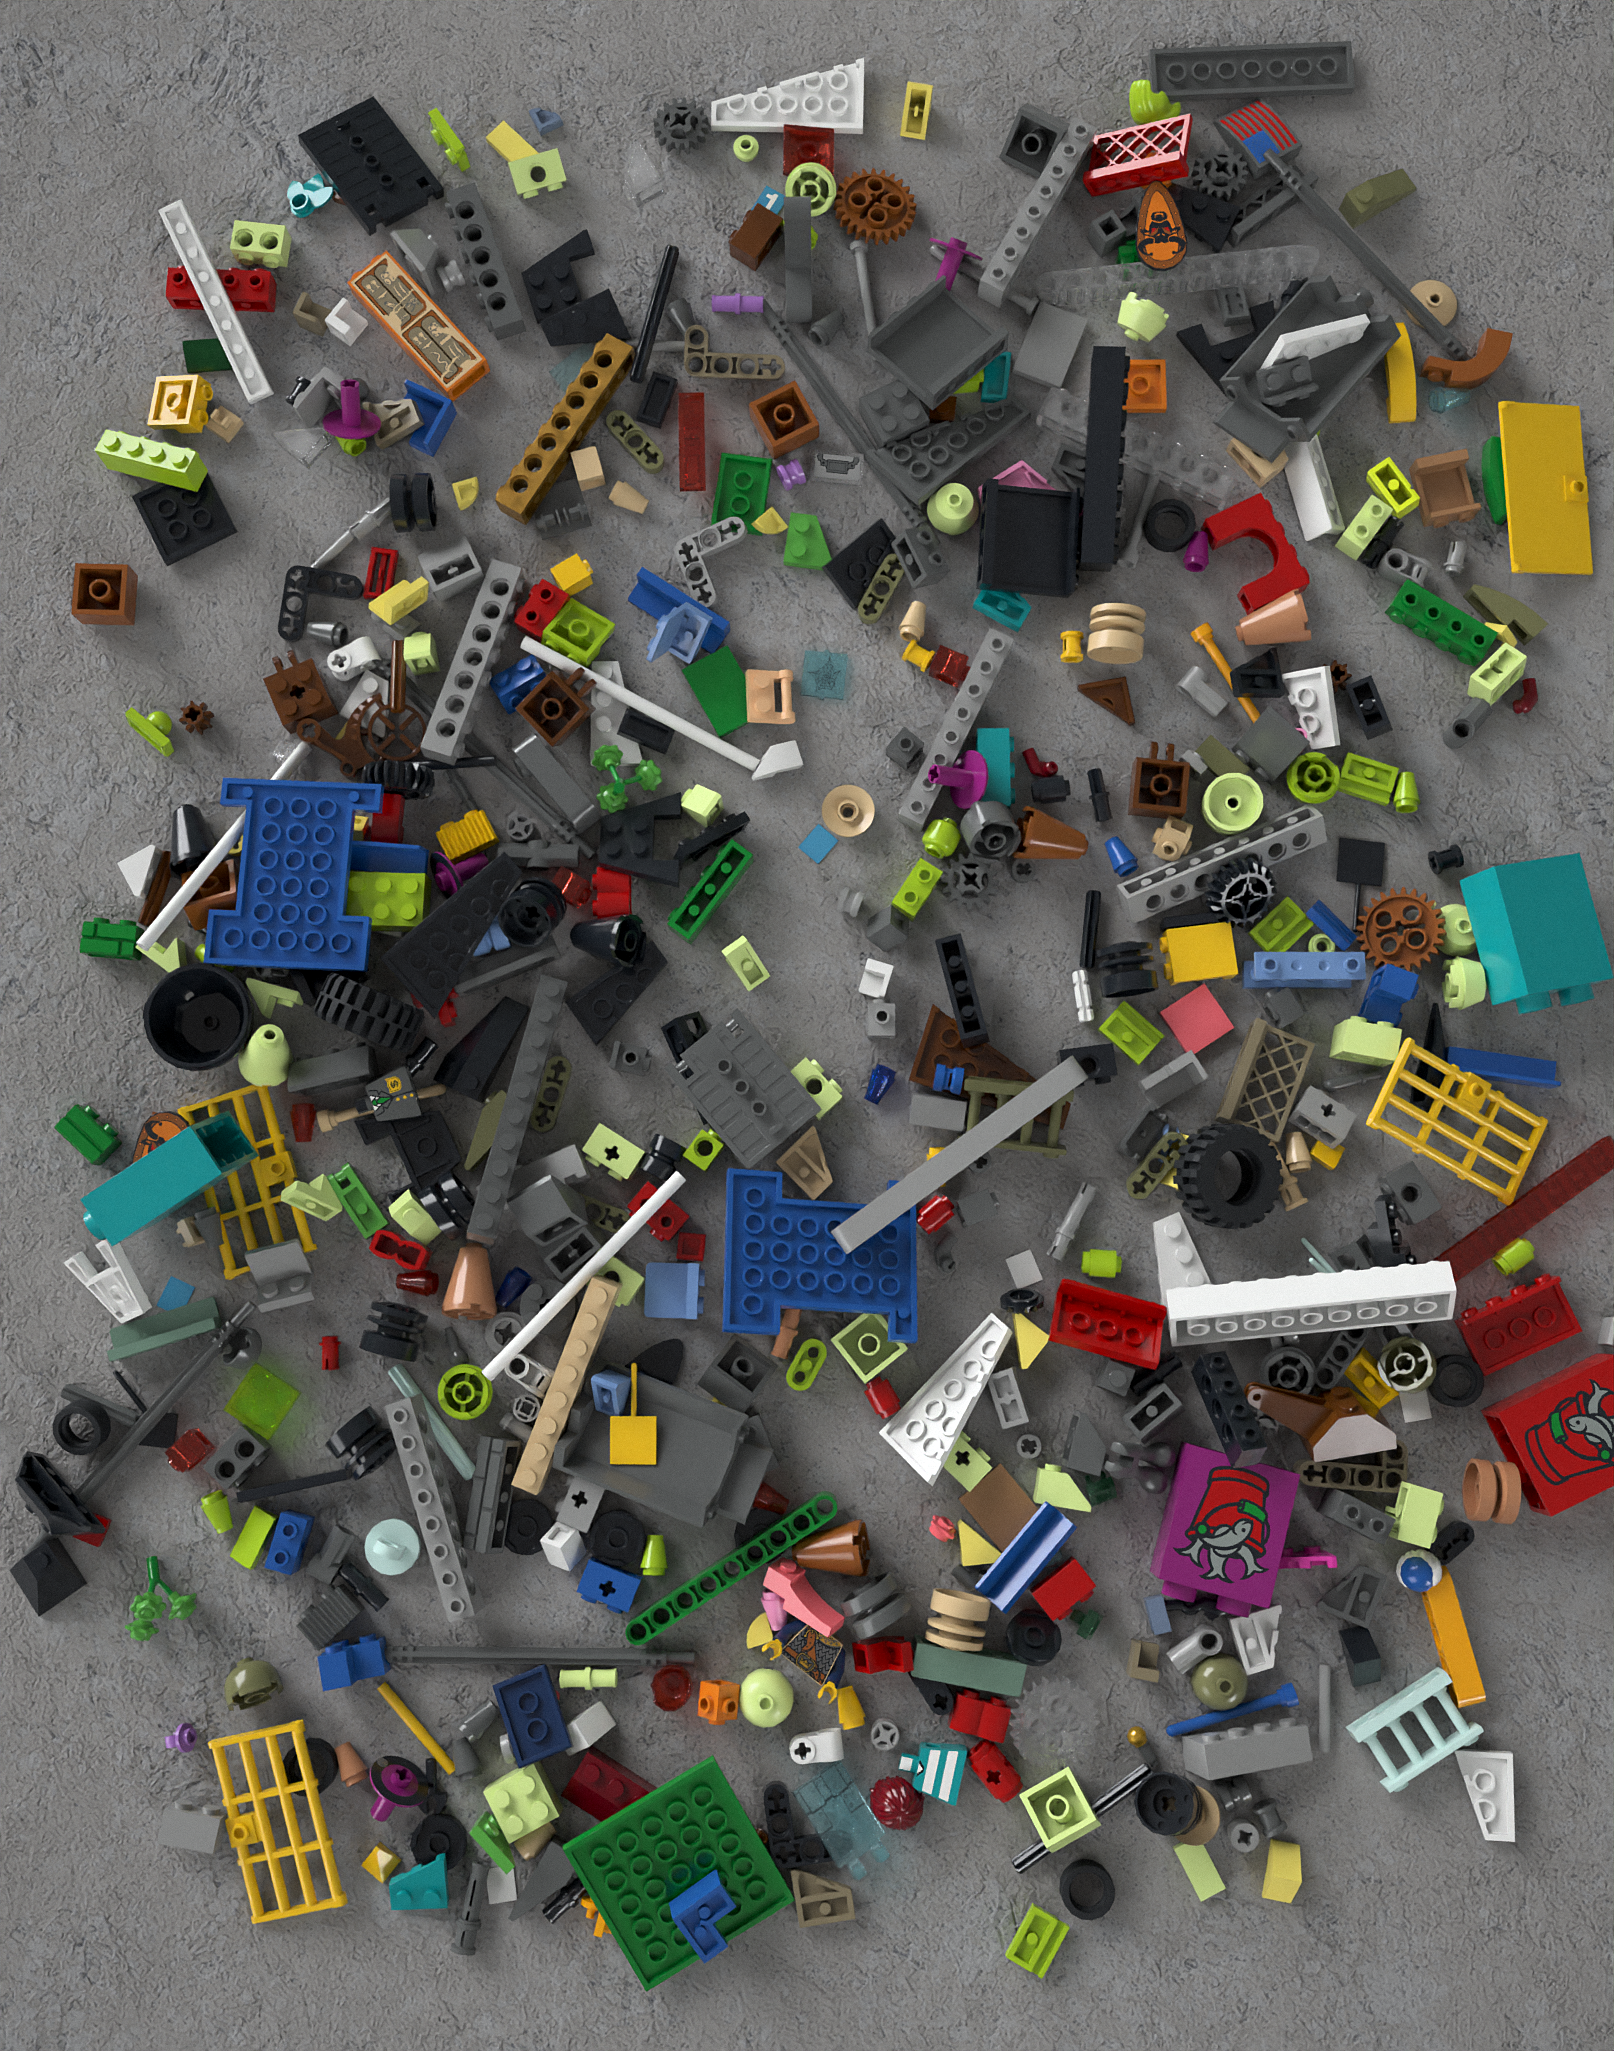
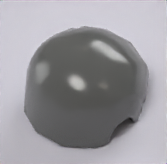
M249 1327L240 1329L235 1338L229 1342V1345L232 1347L231 1353L222 1355L224 1365L237 1369H246L257 1362L262 1349L261 1336L257 1330Z

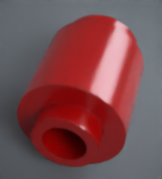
M936 1195L918 1211L919 1215L916 1216V1222L929 1235L932 1231H938L955 1215L952 1211L955 1206L945 1195L942 1198Z
M878 1376L866 1383L868 1389L864 1391V1394L876 1415L880 1414L881 1418L885 1419L901 1409L898 1403L900 1399L887 1378L882 1380Z

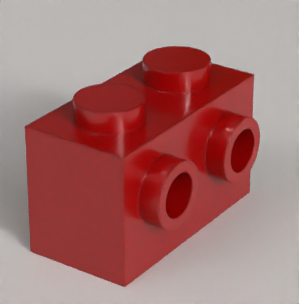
M543 578L539 584H535L531 588L528 601L524 606L521 605L514 616L517 629L540 644L544 629L570 600L568 593Z
M647 1181L627 1205L632 1210L629 1216L632 1217L658 1190L650 1182ZM668 1199L646 1223L652 1227L650 1233L660 1242L664 1239L671 1242L691 1217L673 1201Z
M1071 1556L1029 1591L1052 1621L1057 1618L1060 1621L1072 1612L1070 1607L1076 1602L1080 1601L1083 1603L1094 1594L1093 1589L1096 1585L1078 1561Z

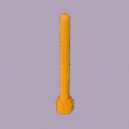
M1206 622L1193 630L1190 635L1195 643H1199L1200 646L1204 645L1232 689L1230 679L1232 669L1214 643L1213 629ZM1237 697L1254 724L1261 716L1250 698Z

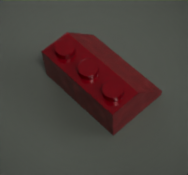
M591 1745L561 1796L602 1822L656 1790L657 1787Z

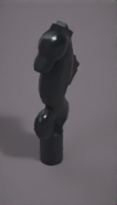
M1203 1597L1197 1601L1195 1599L1194 1603L1179 1599L1164 1600L1166 1611L1181 1610L1185 1615L1190 1616L1204 1611L1203 1615L1211 1621L1220 1615L1227 1614V1612L1215 1608L1217 1601L1211 1598Z

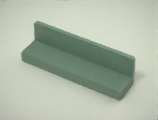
M215 1297L203 1299L110 1329L109 1332L114 1349L107 1351L109 1362L120 1361L220 1329L223 1324Z
M914 1635L912 1644L915 1652L913 1659L914 1670L911 1671L913 1677L1015 1697L1021 1695L1027 1665L1021 1663L1011 1653L982 1648L981 1651H956L941 1647L939 1644L925 1639V1636Z

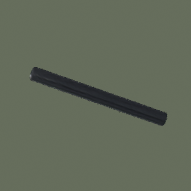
M667 245L664 251L629 375L630 381L633 383L641 384L644 381L679 256V248L677 246Z
M1142 1764L1090 1802L1098 1818L1134 1793L1141 1781L1153 1773L1148 1764ZM1040 1838L1014 1857L1012 1864L1016 1871L1022 1874L1051 1852L1045 1847Z

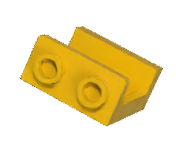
M1230 922L1166 929L1162 937L1159 938L1160 951L1165 953L1166 964H1163L1164 977L1166 980L1169 979L1170 986L1183 982L1214 978L1230 979L1238 975Z

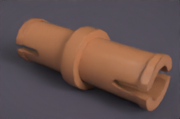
M801 1309L785 1310L780 1324V1333L777 1335L773 1351L771 1352L772 1355L788 1359L793 1338L798 1335V1330L796 1329L802 1313Z

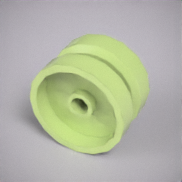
M1227 773L1217 777L1208 786L1201 800V815L1205 824L1213 832L1224 836H1235L1248 830L1259 818L1263 809V794L1259 785L1251 777L1241 773ZM1228 800H1231L1232 804L1236 803L1237 806L1235 808L1229 807Z

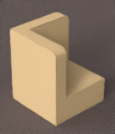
M595 446L570 452L581 491L606 485Z

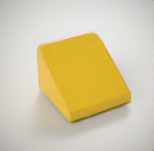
M1317 1140L1309 1153L1313 1160L1328 1170H1334L1345 1148L1339 1144L1334 1149H1331Z

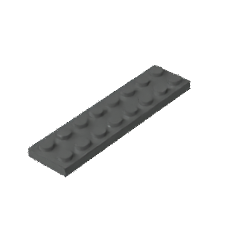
M1351 41L1150 49L1148 54L1151 90L1156 94L1164 91L1169 101L1352 94L1355 89Z

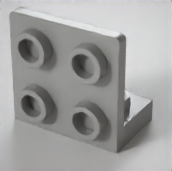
M326 366L312 377L311 384L304 392L297 395L293 404V408L303 425L309 430L332 402L342 409L340 383L344 379Z
M298 1239L245 1252V1259L259 1286L257 1305L261 1313L315 1299V1275Z

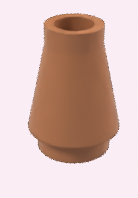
M350 1741L334 1749L341 1782H345L347 1788L368 1777L366 1773L368 1768L356 1753Z

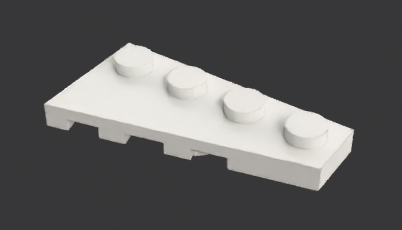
M1366 314L1280 335L1260 369L1303 355L1308 356L1310 360L1346 344L1354 343L1363 336V332L1370 321Z
M592 661L593 672L625 688L618 661ZM594 687L591 690V704L596 708L591 714V766H594L592 765L594 751L603 745H617L619 750L623 752L619 766H639L642 760L639 744L617 735L624 713L627 708L630 709L629 705Z

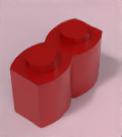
M597 867V874L592 875L593 890H597V900L592 902L593 916H597L599 919L632 914V876Z
M376 1230L369 1246V1250L376 1256L395 1260L400 1266L410 1270H425L433 1253L429 1247L420 1242L407 1241L402 1235L386 1230Z
M964 1688L963 1692L956 1690L953 1707L947 1723L949 1728L990 1741L1004 1743L1012 1712L1011 1707L1006 1705L1007 1700L997 1696H991L990 1699L979 1697L980 1692L969 1688Z

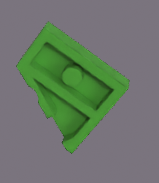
M791 512L783 565L824 571L822 566L831 559L817 516Z
M485 1811L478 1818L469 1834L507 1875L515 1867L510 1845L495 1815H490Z

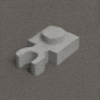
M373 611L371 613L374 621L383 623L382 630L396 640L412 637L413 633L420 630L421 624L408 614L394 624L389 625Z

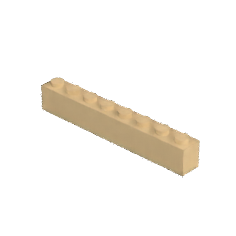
M599 1274L591 1278L511 1485L535 1495L544 1488L552 1468L555 1444L566 1432L571 1408L578 1401L586 1380L587 1371L592 1365L623 1284Z

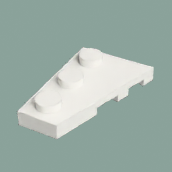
M1330 666L1282 674L1283 683H1285L1290 694L1288 696L1291 705L1296 707L1300 716L1299 723L1302 729L1307 732V740L1310 741L1311 749L1340 745Z
M1177 1212L1153 1222L1159 1272L1158 1281L1161 1292L1160 1300L1161 1305L1167 1307L1166 1290L1176 1287H1200L1204 1284H1211L1180 1213Z
M1477 1749L1455 1750L1454 1753L1485 1840L1515 1842L1513 1753L1511 1751Z

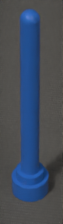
M1287 1683L1281 1685V1689L1276 1690L1275 1694L1239 1704L1230 1710H1218L1169 1725L1166 1732L1169 1736L1173 1737L1276 1705H1281V1707L1287 1706L1288 1708L1299 1705V1701L1293 1684Z

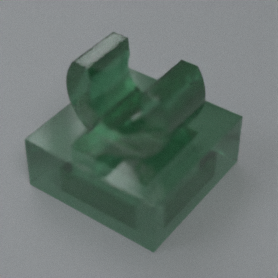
M1102 1470L1100 1481L1092 1482L1089 1475L1085 1476L1087 1497L1092 1507L1117 1497L1116 1486L1112 1477L1106 1478V1474Z
M1074 1609L1069 1618L1080 1625L1076 1634L1086 1640H1091L1104 1615L1094 1609H1089L1087 1615L1078 1609Z

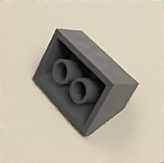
M365 1042L349 1045L350 1049L339 1052V1049H329L323 1051V1056L313 1058V1055H304L297 1057V1062L289 1063L288 1092L299 1097H307L366 1083L380 1075L375 1050L370 1045H366Z

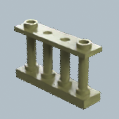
M964 1075L963 1088L968 1090V1094L971 1095L966 1132L975 1127L979 1122L981 1097L985 1095V1092L995 1093V1097L998 1098L996 1109L998 1110L1012 1098V1095L1017 1096L1033 1083ZM1071 1090L1052 1104L1047 1143L1031 1141L1033 1118L1022 1126L1020 1140L1004 1139L994 1148L1040 1152L1047 1158H1059V1155H1066L1067 1149L1065 1145L1058 1144L1062 1107L1066 1105V1101L1073 1102L1074 1090ZM957 1133V1139L964 1134Z

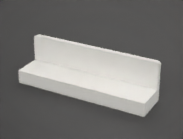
M1317 434L1310 442H1290L1284 449L1289 458L1284 470L1305 540L1311 541L1325 533L1338 535L1346 531Z

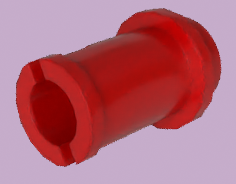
M337 1335L322 1336V1342H319V1345L322 1346L321 1370L340 1369L339 1345L341 1341H338Z

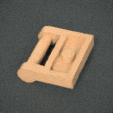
M747 669L745 673L747 721L771 724L794 723L796 718L795 712L792 711L791 693L793 671L788 669L780 671ZM774 683H781L782 712H775Z

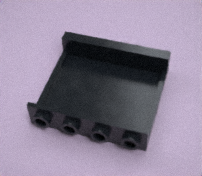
M988 478L982 485L976 589L1062 598L1071 596L1078 589L1079 585L1076 565L1079 564L1081 551L1077 548V542L1082 533L1079 513L1083 509V497H1080V488H1076L1073 492L999 485L998 479Z

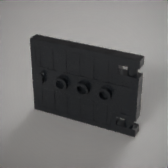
M374 96L298 135L299 144L369 236L377 232L376 225L382 223L386 228L427 206L428 197L433 195L436 200L444 197L442 185Z

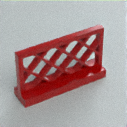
M1191 114L1096 135L1093 142L1089 170L1084 172L1082 179L1091 196L1095 197L1146 186L1155 180L1164 182L1188 177L1189 166L1186 163L1193 121ZM1184 125L1177 135L1171 134L1176 127ZM1160 131L1151 142L1146 139L1152 132ZM1136 137L1127 147L1123 145L1128 138ZM1168 137L1170 141L1162 149H1159L1157 145ZM1112 142L1104 152L1100 151L1101 144ZM1142 142L1147 145L1137 155L1133 153ZM1176 145L1180 147V151L1169 153ZM1118 148L1122 150L1114 160L1109 158ZM1152 150L1157 153L1153 157L1145 158ZM1128 156L1133 158L1130 162L1122 163ZM1104 161L1109 163L1107 167L1097 169Z

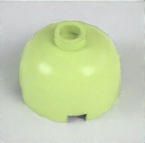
M762 1668L748 1674L742 1682L739 1691V1707L744 1717L753 1725L762 1728L774 1727L783 1722L791 1712L794 1702L791 1683L785 1675L775 1669Z

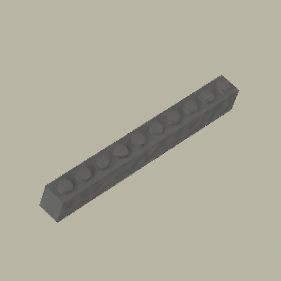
M541 975L468 1226L467 1239L490 1245L495 1243L565 997L567 981Z

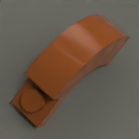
M1487 328L1479 339L1476 357L1467 361H1453L1428 356L1421 367L1420 377L1427 378L1432 382H1445L1444 392H1464L1477 388L1485 383L1504 361L1510 349L1513 333Z

